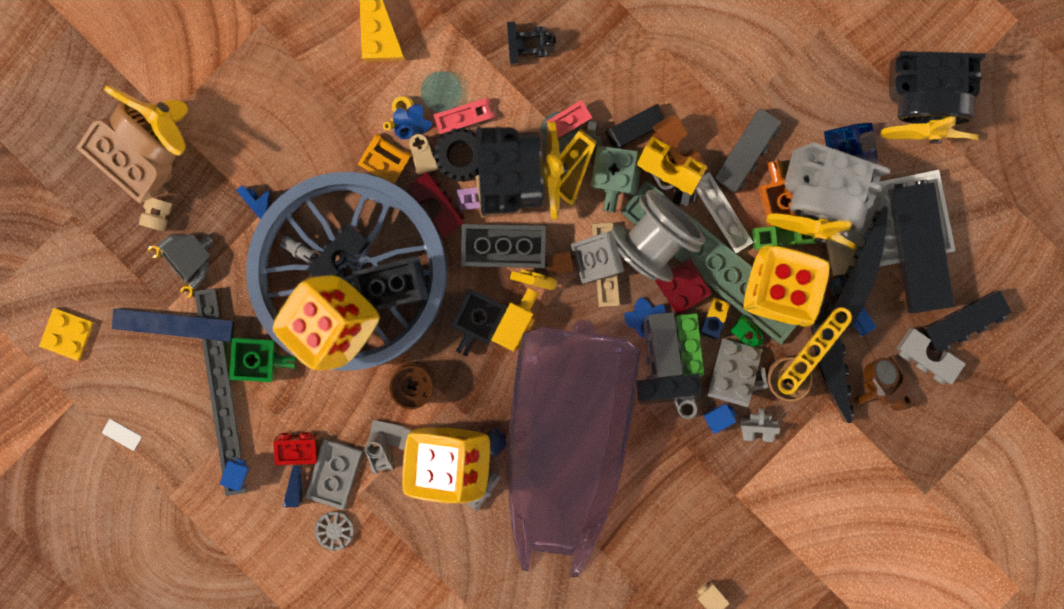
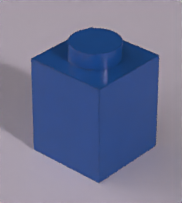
M722 403L702 414L713 434L736 423L734 417L737 415L731 405L727 406L726 403Z
M238 457L228 460L219 485L238 492L241 491L251 466L246 464V460Z

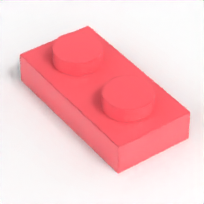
M581 100L550 118L546 123L548 124L549 121L555 122L557 139L591 120L592 116Z

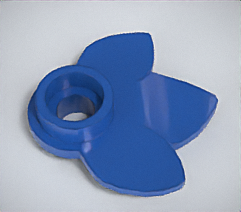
M421 104L412 105L407 110L399 107L394 112V132L400 139L407 140L413 134H423L432 126L430 120L422 118L424 110Z
M640 297L635 303L634 312L624 313L625 322L630 328L636 329L641 337L645 338L643 330L644 318L648 315L665 313V307L663 304L652 308L646 299Z

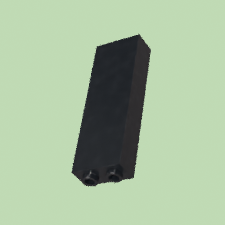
M925 179L915 181L913 186H907V183L895 184L894 189L888 191L908 313L913 314L955 307L935 182L928 183V180Z

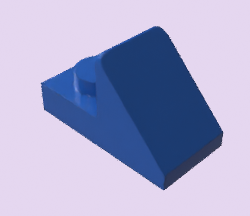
M241 185L236 191L261 220L271 206L272 191L268 190L256 199L258 195L250 186L247 188Z

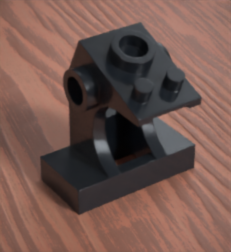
M515 21L507 22L510 67L519 66L518 56L536 54L538 58L548 57L549 53L555 52L554 46H556L557 41L553 31L548 30L545 26L534 28L535 32H516ZM537 38L538 48L526 49L525 39Z

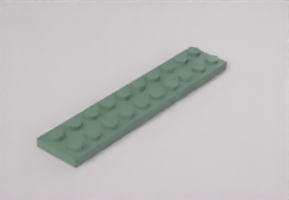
M648 181L637 192V196H634L621 211V214L634 225L646 214L639 198L642 195L646 196L648 190L656 191L669 199ZM682 210L701 230L705 237V243L700 245L701 250L699 252L690 251L682 246L673 257L680 263L691 258L709 287L781 345L797 325L775 321L744 310V298L752 266Z

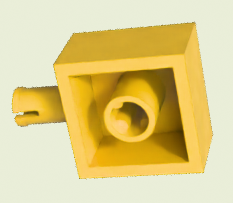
M527 288L520 304L510 303L491 340L513 352L515 348L520 350L525 340L522 337L525 329L529 331L535 319L531 318L533 315L531 308L539 293Z

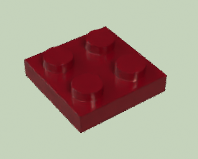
M691 258L671 269L673 273V280L671 282H666L659 278L655 280L677 315L713 293Z

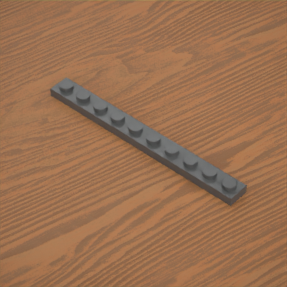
M217 288L194 291L198 317L221 319ZM202 339L223 475L228 460L235 459V457L242 459L231 380H229L230 374L225 341ZM246 482L243 489L239 492L224 486L225 496L247 493Z

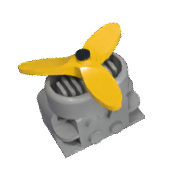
M814 142L797 148L792 152L785 186L789 192L793 193L790 210L798 216L773 213L767 215L766 221L779 228L814 236L813 241L816 243L826 244L827 240H831L856 251L857 245L841 236L839 232L862 229L867 209L873 205L876 194L882 190V187L878 185L880 177L890 173V169Z

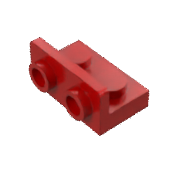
M288 432L280 433L273 441L275 465L316 464L317 435H312V432H302L299 435H291Z

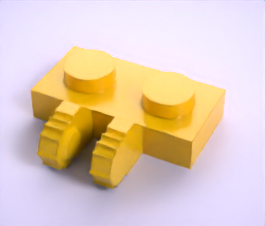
M522 269L520 273L512 271L510 277L511 280L548 290H553L557 286L556 279Z

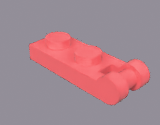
M484 98L434 114L440 135L450 132L454 128H465L494 119V112H491L489 106L491 104L490 99ZM482 108L483 114L477 116L475 109Z

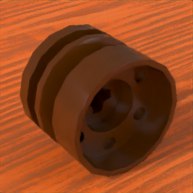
M421 362L405 363L396 370L390 380L389 391L391 398L404 409L414 410L420 408L432 396L436 380L430 368ZM411 379L413 382H418L416 389L414 386H409Z

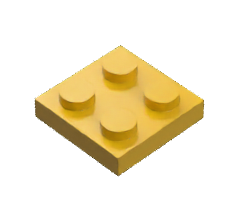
M53 308L39 347L80 361L94 322L58 308Z

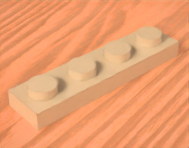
M613 223L592 224L593 236L612 231ZM617 274L597 279L599 307L620 305Z

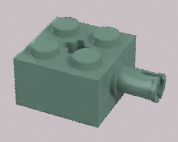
M597 146L590 187L606 192L603 211L616 213L618 195L637 196L641 167L637 166L641 153L638 151ZM620 168L619 172L614 173L615 169Z

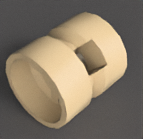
M154 198L146 200L143 205L145 212L141 213L138 224L165 232L168 222L166 216L170 215L173 204ZM152 209L161 210L160 216L151 214Z

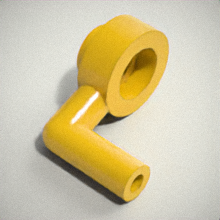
M407 96L397 97L392 103L393 113L399 107L402 108L403 102L407 104L408 109L414 105L413 101ZM393 117L390 121L383 124L384 130L394 129L395 127Z

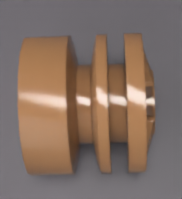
M782 357L775 360L767 371V384L770 391L777 398L784 401L802 399L809 393L812 386V373L810 372L795 392L784 394L780 391L778 379L794 360V357ZM800 361L795 365V370L798 373H803L807 369V365L804 362ZM782 381L781 386L784 389H791L793 387L794 382L784 383V381Z

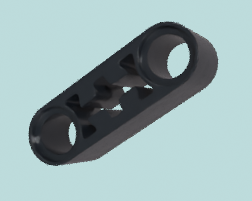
M656 104L605 131L613 148L619 149L653 131L652 127L664 120L665 116L659 104Z

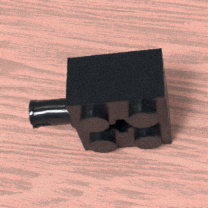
M469 289L451 326L462 331V334H464L456 352L461 354L464 346H466L462 355L468 357L475 340L490 344L507 306ZM483 311L485 320L477 322V317L474 316L475 312Z

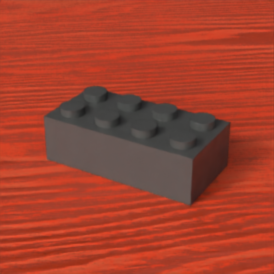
M462 224L461 266L545 268L546 226Z

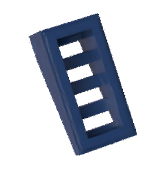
M301 464L293 465L283 502L284 508L302 505Z

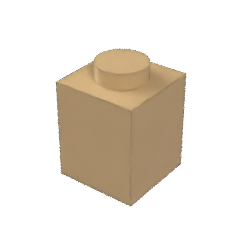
M712 582L709 584L704 583L697 589L696 597L706 609H724L730 604Z

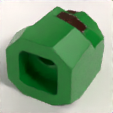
M744 315L729 330L747 346H759L764 341V334L759 327Z

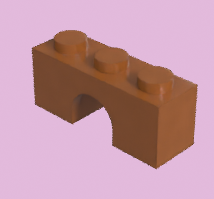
M671 114L652 127L655 132L653 137L671 146L668 151V158L673 164L683 165L690 156L706 165L699 152L694 148L686 153H679L678 144L688 133L678 116Z

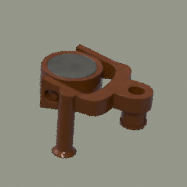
M894 355L888 358H879L866 365L864 369L865 382L862 385L870 392L862 396H855L854 402L858 407H862L864 403L876 398L883 405L891 404L892 409L895 411L906 410L914 405V398L906 389L910 378ZM897 384L890 395H886L883 392Z

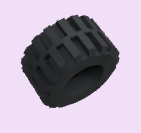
M465 128L451 129L452 131L445 132L444 136L439 138L438 144L435 146L434 157L440 171L453 181L465 182L466 180H472L476 175H479L477 134ZM466 143L473 150V159L465 167H457L449 160V151L455 144Z

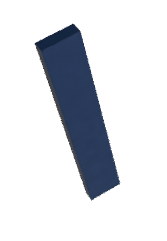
M114 308L112 329L232 342L235 321Z

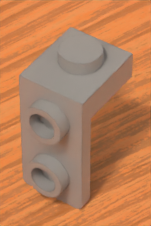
M373 420L370 434L374 432L381 433L385 436L389 445L398 446L399 449L405 450L408 434L413 431V428Z

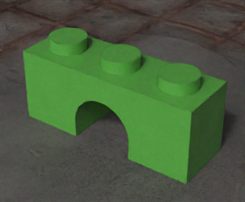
M775 226L751 229L752 241L754 242L753 250H759L766 245L787 247L816 243L813 241L814 236L799 234Z
M697 313L675 315L674 318L678 321L677 337L681 342L680 359L684 363L683 375L681 376L694 374L704 376Z

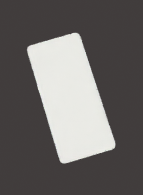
M109 419L102 431L104 435L132 451L135 450L141 439V436Z

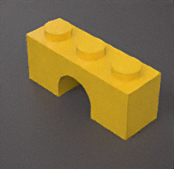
M652 136L646 144L637 162V166L661 178L664 182L674 185L681 191L692 195L708 166L690 156L683 165L673 164L668 158V151L671 146Z

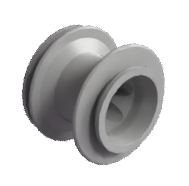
M648 190L646 196L642 195L639 198L640 204L646 212L643 218L632 230L619 225L613 226V235L616 239L619 253L638 272L652 280L659 278L660 280L671 282L673 280V273L667 262L682 246L690 251L699 252L701 250L700 245L705 243V237L698 226L678 206L660 193Z

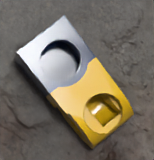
M714 297L699 330V334L715 340L718 339L727 317L726 314L730 303Z

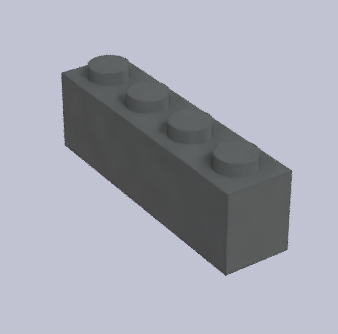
M760 108L713 178L715 182L732 193H735L737 190L741 191L747 182L744 178L748 172L752 174L758 165L755 161L759 155L764 156L769 149L768 141L771 137L775 139L781 128L778 126L781 121Z

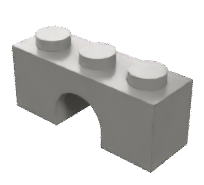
M909 328L895 348L900 351L899 356L908 362L910 360L916 362V367L922 372L927 373L929 371L935 375L933 379L938 383L952 385L966 364L949 352H943L937 360L931 361L926 355V348L931 340L916 329Z

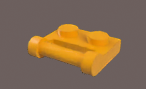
M376 133L358 165L377 177L395 185L410 161L412 154L408 151H402L382 139L383 136ZM380 146L401 159L400 163H394L376 152L375 148Z

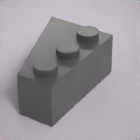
M674 312L653 314L644 318L645 344H648L649 357H645L646 364H650V376H646V379L683 375L684 363L680 359L681 342L677 338L678 321L674 318Z

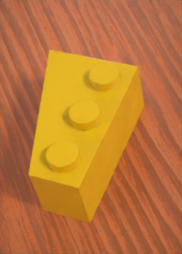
M360 0L362 60L364 62L406 61L384 1Z

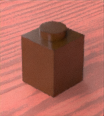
M570 251L545 257L549 277L574 272V267H577L575 255H571Z

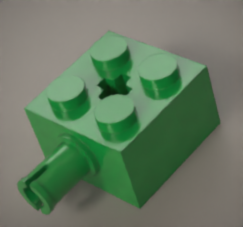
M232 338L229 380L275 382L277 367L296 369L297 363H288V361L295 362L297 358L295 356L278 355V344L274 340ZM254 355L255 358H258V362L255 364L253 361H250V357H254Z

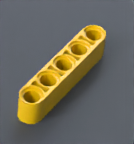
M843 307L835 308L779 377L778 387L782 393L791 394L795 392L851 321V314L847 309ZM839 311H844L847 315V319L843 323H838L835 320V315ZM825 328L833 330V337L829 340L822 338V331ZM811 345H818L820 347V353L817 356L809 355L808 349ZM800 361L805 362L807 365V369L803 373H798L795 370V365ZM790 378L793 380L794 384L791 389H784L781 386L784 379Z

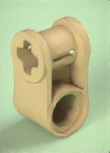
M421 134L412 136L409 145L418 175L438 170L428 139ZM418 138L421 141H425V144L422 145V149L420 150L418 147H414V144L417 143L416 139Z

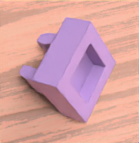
M477 187L457 190L460 211L480 209Z

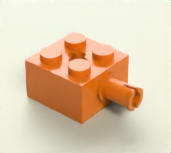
M780 160L767 163L772 181L770 184L758 187L765 220L767 215L773 213L798 216L790 210L793 193L789 192L785 186L786 178H784ZM783 198L785 200L788 199L789 203L786 204V207L784 206V204L781 205L780 201ZM766 221L767 227H773V226H774V225H771L770 223H768V222Z

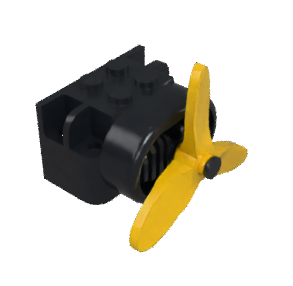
M900 51L889 62V96L892 101L898 103V119L902 122L913 124L884 128L880 131V137L895 140L929 139L930 144H941L942 138L979 140V135L956 131L951 127L955 124L970 122L975 117V97L980 92V81L983 79V74L980 73V62L986 58V54Z
M549 121L547 124V162H544V164L540 131H517L512 127L481 128V126H476L481 215H514L519 213L522 208L543 207L545 204L544 175H547L552 220H558L561 174H567L566 161L564 163L560 161L555 122Z

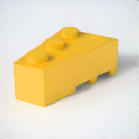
M582 129L578 131L559 155L560 161H563V163L566 161L567 174H561L560 197L572 207L575 204L597 141ZM544 175V184L548 187V177Z

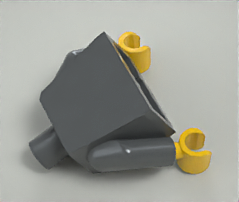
M170 234L160 241L158 246H150L148 251L156 249L157 253L152 258L163 256L185 284H189L182 287L180 292H184L186 288L189 289L190 295L187 298H190L195 294V289L206 277L210 266L208 262L210 255L206 250L212 247L214 243L208 235L198 241L193 234Z

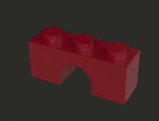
M426 172L408 185L407 188L420 205L429 199L439 202L440 213L431 221L442 237L446 238L464 224L462 219L465 217L458 208L453 209L450 204L453 200L446 191L442 193L438 188L441 183L434 174L430 176Z

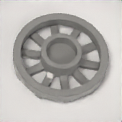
M338 511L324 514L319 518L315 526L317 541L322 547L331 551L346 547L354 535V526L351 519ZM335 515L334 522H331L328 516ZM338 516L344 518L340 523L337 522ZM324 518L329 524L328 526L321 523ZM347 521L350 527L343 528L342 525ZM319 526L325 528L326 531L319 532ZM350 530V536L344 535L343 531ZM326 534L327 537L322 541L319 535ZM340 536L347 539L344 544H342ZM329 538L331 539L330 546L325 544ZM335 539H337L340 546L333 547Z

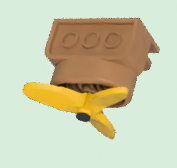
M106 85L104 90L122 102L118 104L110 117L94 121L76 148L133 199L141 203L166 191L162 186L172 178L171 164L176 156L181 155L185 150L184 139L175 123L184 118L188 112V107L180 100H167L158 102V104L144 103L114 87Z

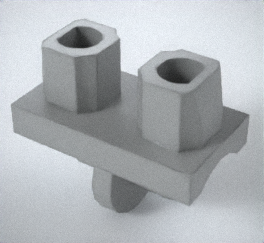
M759 408L758 414L750 413V418L740 417L743 439L745 441L755 440L756 432L762 433L763 441L774 442L776 434L780 433L778 420L771 419L772 415L764 414V408Z

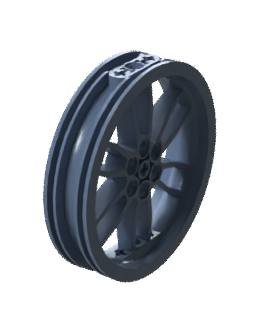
M334 172L315 176L295 185L282 194L265 212L255 229L248 250L246 265L247 287L254 311L264 329L279 346L295 356L273 331L274 322L279 314L273 299L275 297L291 295L295 289L275 293L270 292L268 275L270 273L291 270L306 271L309 265H287L269 268V255L277 233L284 222L288 220L302 239L321 254L324 251L323 247L312 240L292 216V213L306 203L322 223L329 240L334 241L336 235L329 222L314 205V198L338 191H352L362 195L352 219V225L357 228L359 227V220L366 200L369 201L370 199L382 204V207H384L375 228L368 236L371 244L358 258H353L346 250L341 251L339 260L335 261L336 266L342 272L344 268L351 266V270L354 272L364 269L367 263L378 266L380 262L397 255L425 250L427 251L429 269L424 270L423 275L429 276L427 288L429 299L423 301L418 314L411 323L405 320L396 307L390 308L405 330L393 340H390L377 323L374 330L382 338L384 345L359 352L346 365L331 369L341 371L361 370L383 364L400 356L413 347L426 334L435 321L444 300L448 276L447 257L442 238L432 223L431 217L411 195L391 182L373 175L358 172ZM390 207L403 211L416 226L424 244L422 246L396 249L371 258L368 255V251L382 230ZM342 273L339 276L356 289L353 274L345 277L346 273Z

